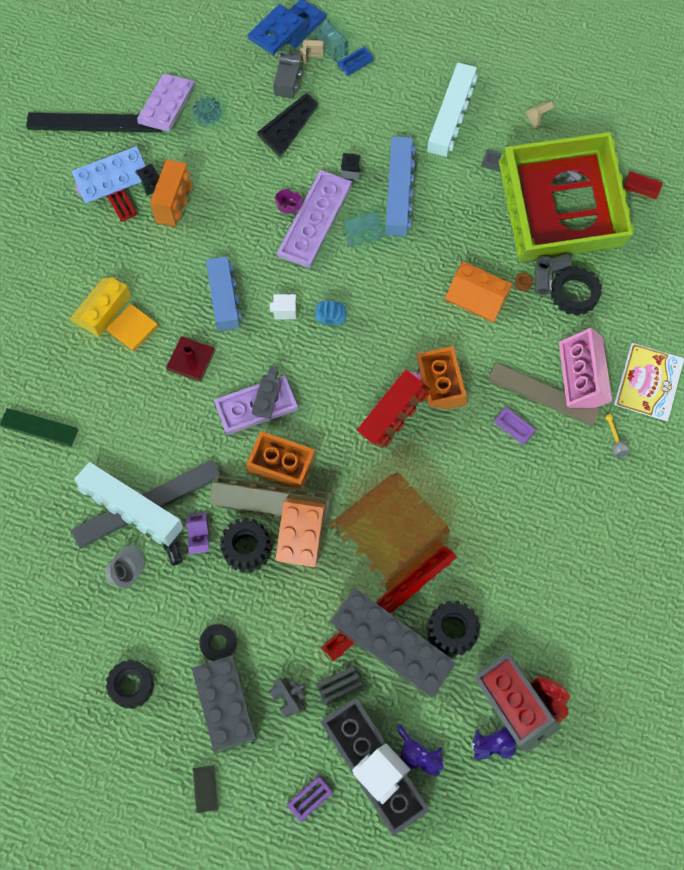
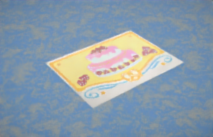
M631 343L614 405L668 421L684 358Z

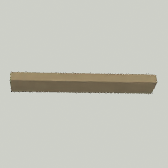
M497 363L488 378L489 382L591 427L600 411L598 407L569 408L567 407L564 392Z

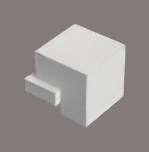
M384 744L372 755H366L352 771L354 772L353 775L374 798L384 804L399 788L397 783L411 769L387 744Z

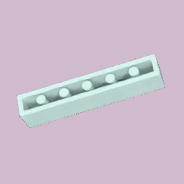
M457 62L430 135L427 152L447 157L449 151L453 150L455 143L453 139L458 136L460 129L458 125H462L464 119L463 111H467L469 105L467 100L472 97L474 90L472 86L476 85L478 75H476L477 67Z
M91 462L74 479L78 485L77 489L82 494H89L99 505L103 503L111 513L120 514L126 523L135 524L140 532L143 534L149 533L152 535L153 540L159 544L163 542L169 546L183 529L180 519Z

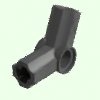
M565 252L552 257L542 256L537 260L534 270L535 293L539 295L551 294L552 274L572 267L569 254Z

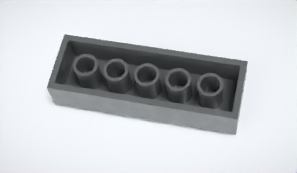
M356 588L350 590L328 621L329 625L428 698L435 696L456 664L454 660Z
M354 698L320 721L323 729L352 774H354L352 770L366 755H372L379 747L386 744L357 698ZM407 774L397 783L399 788L384 804L377 801L355 777L392 837L430 811Z

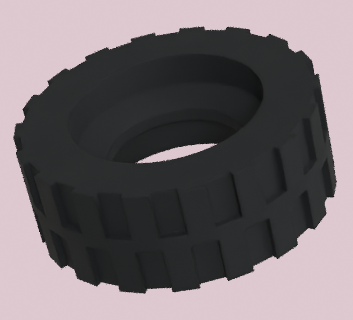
M122 661L110 670L109 676L106 678L107 694L120 707L134 709L137 706H142L153 693V675L139 661ZM128 674H134L140 679L139 690L131 695L124 694L120 688L122 678Z

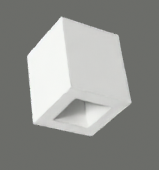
M274 294L273 301H270V312H273L274 319H296V294Z

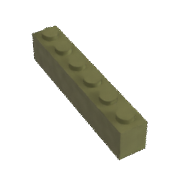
M216 476L212 481L210 504L216 505L218 508L230 507L235 508L237 511L250 510L257 514L270 513L276 517H281L284 500L286 498L326 504L324 522H327L332 493Z

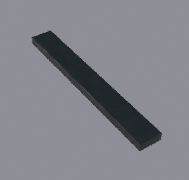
M28 112L26 123L27 130L161 133L162 131L161 129L138 124L137 118L139 115Z

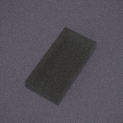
M215 766L193 768L196 813L219 810Z

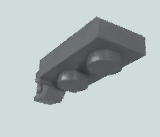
M270 366L268 376L263 375V378H261L251 412L252 415L271 419L280 388V378H277L278 367Z

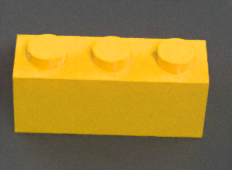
M113 277L102 278L70 317V321L100 337L132 297L128 286Z

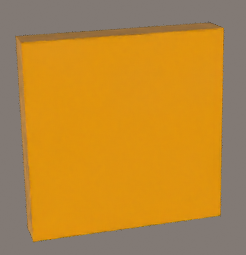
M130 304L106 328V331L134 352L158 328V324Z

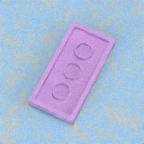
M163 73L137 118L138 124L170 132L195 87L194 81Z
M285 375L278 377L280 378V388L271 419L254 416L251 413L260 384L214 400L226 435L298 410Z

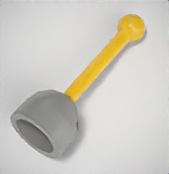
M607 414L605 419L609 422L616 441L613 446L615 458L625 457L630 453L626 443L619 441L612 421L613 416Z

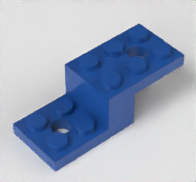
M299 0L290 10L279 4L247 34L248 40L272 55L278 52L286 43L297 48L326 19V13L305 0Z

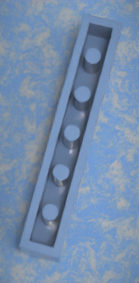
M392 137L385 235L407 236V229H411V218H408V214L412 213V203H409V199H412L413 188H410V184H413L414 174H410V170H414L415 159H411V155L415 156V145H412V138Z

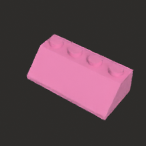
M589 328L560 341L559 347L567 407L597 408L612 402L603 336Z

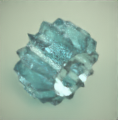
M207 96L206 99H203L201 97L200 101H195L193 106L194 118L200 124L205 123L207 126L208 123L214 125V121H219V117L222 114L220 103L215 98L210 99Z

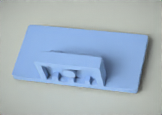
M134 147L72 171V174L84 202L89 203L142 183L136 171L145 167L138 148Z

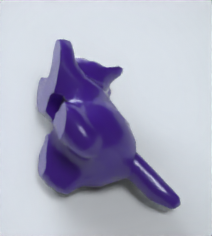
M398 724V733L404 739L399 758L411 769L410 771L416 767H421L427 774L439 776V770L444 769L442 747L436 751L427 750L419 742L413 740L404 728Z
M507 727L488 736L481 735L476 730L471 746L474 749V759L476 760L486 759L494 753L499 754L502 759H509L516 753L515 746L517 743Z

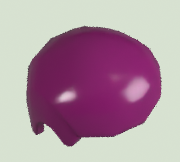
M290 189L280 190L274 198L278 210L284 214L296 213L303 204V199L299 193L296 192L294 194Z

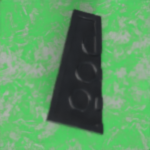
M305 93L257 131V136L281 158L318 108V103L308 93Z

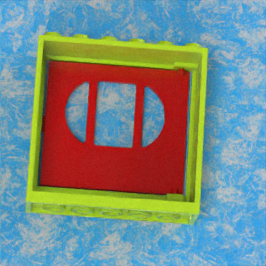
M611 132L504 148L499 160V167L518 262L536 260L542 256L552 257L565 252L570 255L622 247L633 235L634 226L630 223V208L626 204V190L622 186L623 176L619 172V158L615 154V140L612 138ZM567 171L581 173L589 179V181L551 185L556 176ZM592 187L596 209L556 214L552 192ZM597 216L594 224L583 230H571L559 222L566 219Z

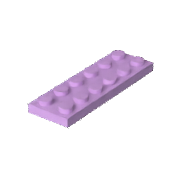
M320 170L277 252L278 257L311 268L352 187V181Z

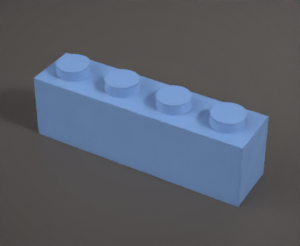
M227 256L206 260L217 330L224 331L239 328L238 321H241L242 318L240 310H236L239 300L238 295L233 292V289H237L235 278L231 279V274L234 273L233 265L228 262Z

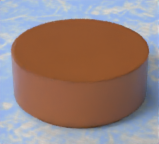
M527 273L518 274L514 281L515 288L521 292L530 290L533 284V278Z

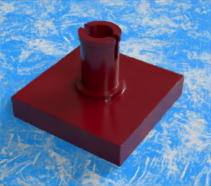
M181 336L166 369L167 371L201 382L216 350L212 346Z

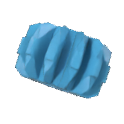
M334 300L320 301L315 310L316 321L328 326L341 325L346 319L345 305L340 302H334Z

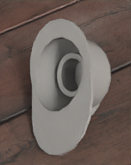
M126 546L121 549L113 560L107 564L105 571L106 583H111L123 589L130 587L144 569L145 560L141 550L135 546Z

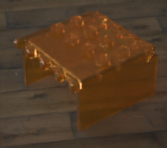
M398 472L394 475L390 474L329 524L331 528L336 527L338 536L345 531L346 534L341 538L343 542L351 538L360 548L354 553L357 557L364 553L373 563L368 568L370 572L377 568L385 578L380 584L382 586L386 585L385 589L387 592L448 542L451 531L439 515L434 519L431 518L436 512L426 501L418 504L422 497L412 486L406 490L404 489L409 483Z

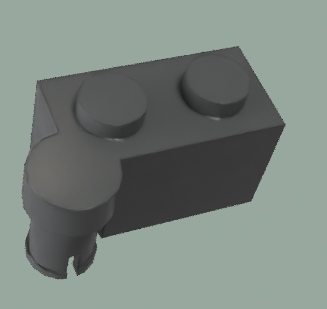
M280 53L279 65L273 83L274 96L294 99L295 92L299 91L298 81L303 76V69L300 68L301 54Z

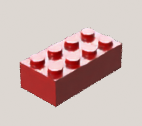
M405 369L358 427L357 431L373 445L380 448L387 447L392 442V436L395 432H399L404 427V421L407 417L413 416L417 411L416 406L420 401L424 402L427 399L430 388Z

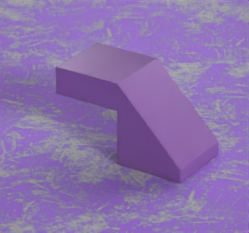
M207 512L187 515L189 554L209 552L210 540Z

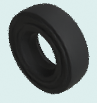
M214 624L203 631L199 646L207 659L215 661L233 655L237 646V640L234 632L228 626ZM216 635H221L226 639L225 647L219 651L213 650L210 646L211 639Z

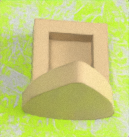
M552 101L545 102L525 112L532 126L537 128L541 123V114L554 107Z

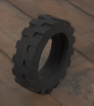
M577 266L571 269L569 267L565 271L559 272L558 276L555 277L551 297L554 298V304L559 306L558 309L566 311V314L584 315L589 310L592 311L598 304L602 294V285L599 284V278L595 277L592 271L589 272L583 267L582 269ZM577 280L589 287L591 297L583 302H575L564 296L561 287L565 282Z

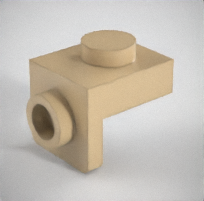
M303 40V47H300L303 64H307V57L324 56L323 41Z

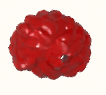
M537 677V679L531 681V684L558 723L561 724L563 719L569 715L567 703L570 695L567 689L553 679Z

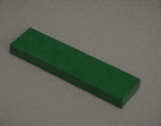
M8 408L0 422L2 428L72 447L78 432L76 427Z

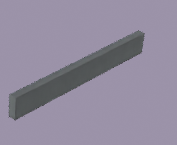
M212 459L142 494V496L162 508L212 483L214 478L221 476ZM108 511L71 531L78 547L81 549L128 525V523L121 518L120 514H113Z

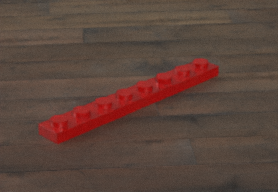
M442 546L375 603L391 614L426 583L434 579L445 567H448L457 558L455 553ZM338 632L320 648L332 661H335L355 643Z

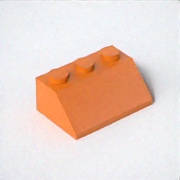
M463 261L454 275L445 300L494 323L510 294L512 283Z
M450 346L416 354L423 383L430 388L429 396L427 397L429 407L453 409L466 406L467 396L454 347Z

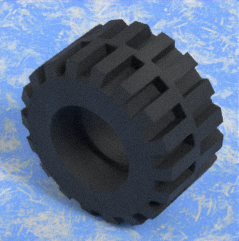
M244 518L242 522L239 519L235 520L236 524L230 523L228 525L229 529H224V536L220 538V548L224 559L234 570L239 569L243 573H245V570H248L250 573L253 572L254 568L257 570L261 569L260 565L263 564L265 566L267 558L270 559V551H272L268 530L264 528L261 522L258 524L255 519H252L251 522L248 518ZM244 537H252L258 541L256 549L249 554H240L235 551L236 543Z
M447 601L445 605L442 603L437 609L435 608L432 615H430L427 626L428 638H430V643L444 652L445 655L452 654V657H456L457 654H460V656L464 655L465 652H469L479 637V630L481 628L480 623H478L479 617L478 615L475 616L473 608H467L468 604L466 603L461 605L460 601H455V603ZM447 619L459 620L465 627V635L459 639L447 637L442 631V623Z

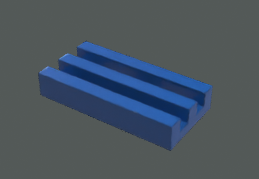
M362 47L338 61L337 66L341 67L346 76H349L373 62L374 57L365 47Z

